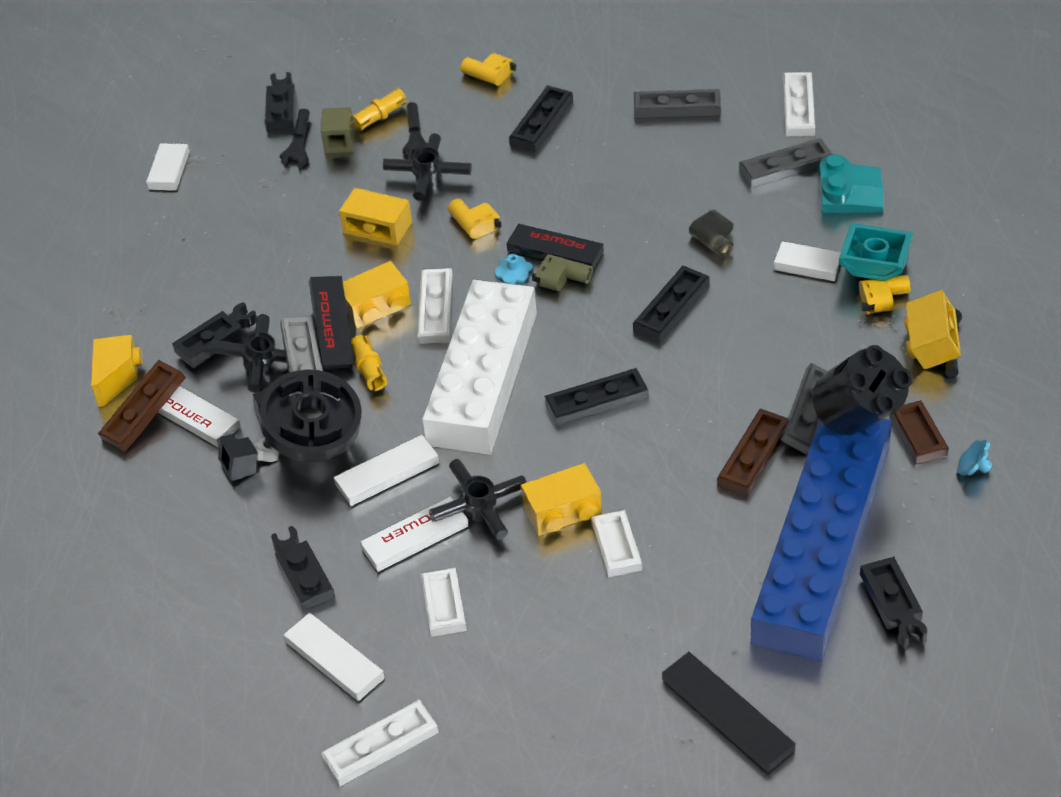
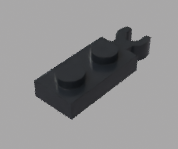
M286 72V78L282 80L276 79V74L272 73L270 76L272 86H266V131L295 129L296 90L291 73Z
M244 302L237 304L229 315L221 311L173 342L174 352L194 368L215 354L210 353L211 340L234 342L244 335L242 328H248L257 323L256 312L253 310L248 313Z
M291 526L288 527L289 539L280 540L276 533L271 534V539L277 552L275 553L277 564L302 611L335 598V594L307 540L300 543L297 530Z
M895 557L861 565L860 576L886 628L889 630L898 627L899 644L903 648L908 647V634L910 633L918 635L922 643L926 642L927 627L921 622L923 610Z

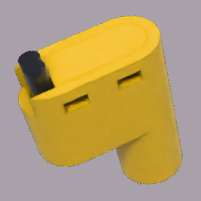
M492 53L483 62L469 57L464 58L461 63V72L499 86L513 71H516V64L512 63L510 58Z
M454 199L448 205V212L472 239L480 238L502 227L499 214L488 203H482L470 209L461 199Z
M908 275L895 276L886 281L876 279L860 281L859 292L863 302L861 304L862 312L866 311V314L893 311L894 302L892 296L909 294L911 291Z

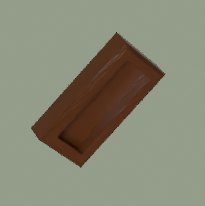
M922 400L905 404L890 415L915 464L948 456L949 447Z

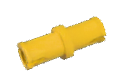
M396 88L381 99L375 98L370 101L368 107L352 115L353 120H355L353 121L354 127L361 132L377 120L383 121L388 118L389 113L407 104L403 91L400 88Z
M362 335L355 336L351 340V345L356 358L355 365L357 370L363 374L367 387L370 390L373 387L374 391L383 389L388 381L381 368L380 356L377 352L373 351L367 336H364V338Z

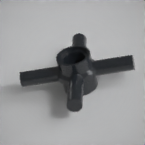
M433 133L429 137L427 147H421L413 153V160L384 158L383 170L412 172L417 182L413 197L418 201H422L425 198L427 188L441 181L442 173L471 175L472 164L442 162L438 152L441 136Z
M266 314L258 315L256 330L247 336L244 344L211 340L210 353L243 358V365L250 372L248 390L254 393L261 390L262 376L271 369L274 361L287 363L285 351L276 349L274 338L268 334L270 317Z
M460 459L453 460L449 464V468L463 488L460 498L429 509V516L434 523L463 512L467 519L471 521H485L496 539H503L507 536L508 530L494 510L497 499L521 490V484L527 483L523 475L494 485L487 477L471 476Z

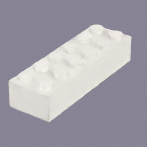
M472 280L422 419L425 439L432 447L491 455L537 315L534 287Z

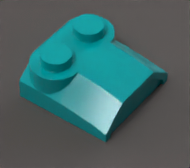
M832 154L821 160L818 165L822 214L883 212L881 168L850 164L847 158L839 154Z
M850 223L838 263L853 276L886 281L901 274L908 263L913 232Z

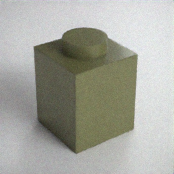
M351 107L322 109L320 132L324 154L353 152L355 129Z

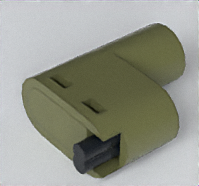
M548 254L536 274H532V281L537 282L536 286L559 292L568 279L588 284L592 277L593 267Z

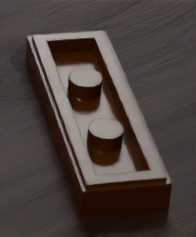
M158 360L98 432V435L102 440L126 452L185 380L184 374L178 369Z
M759 409L718 475L717 485L749 496L780 445V439L788 418Z

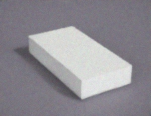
M160 143L146 181L148 190H177L190 152L188 144Z
M782 241L774 261V270L835 281L841 266L838 263L841 252Z
M625 510L591 517L593 531L607 577L642 571L641 558Z
M456 568L421 573L431 637L467 631Z

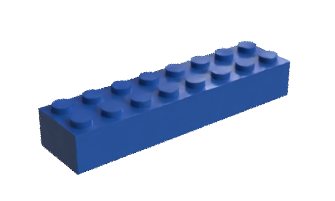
M883 419L861 433L851 436L837 434L827 428L821 420L819 421L751 617L750 644L822 662L889 451L892 420Z

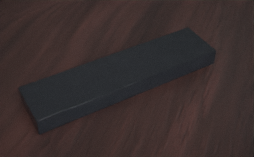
M687 652L662 672V680L766 772L769 773L795 751L796 743L691 652Z

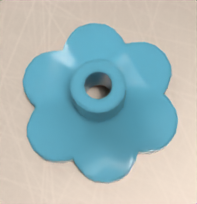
M510 254L507 258L501 259L498 262L499 267L494 270L495 277L502 279L505 284L525 283L529 280V274L533 272V265L530 262H526L521 256Z
M986 439L974 441L969 449L961 455L957 473L961 476L966 474L970 476L978 469L983 474H986L992 467V462L987 459L990 442Z

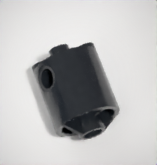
M871 345L866 349L857 351L825 372L816 381L812 391L813 406L822 423L835 433L849 436L861 433L895 413L905 404L909 393L908 387L912 383V376L892 354L883 350L878 345Z

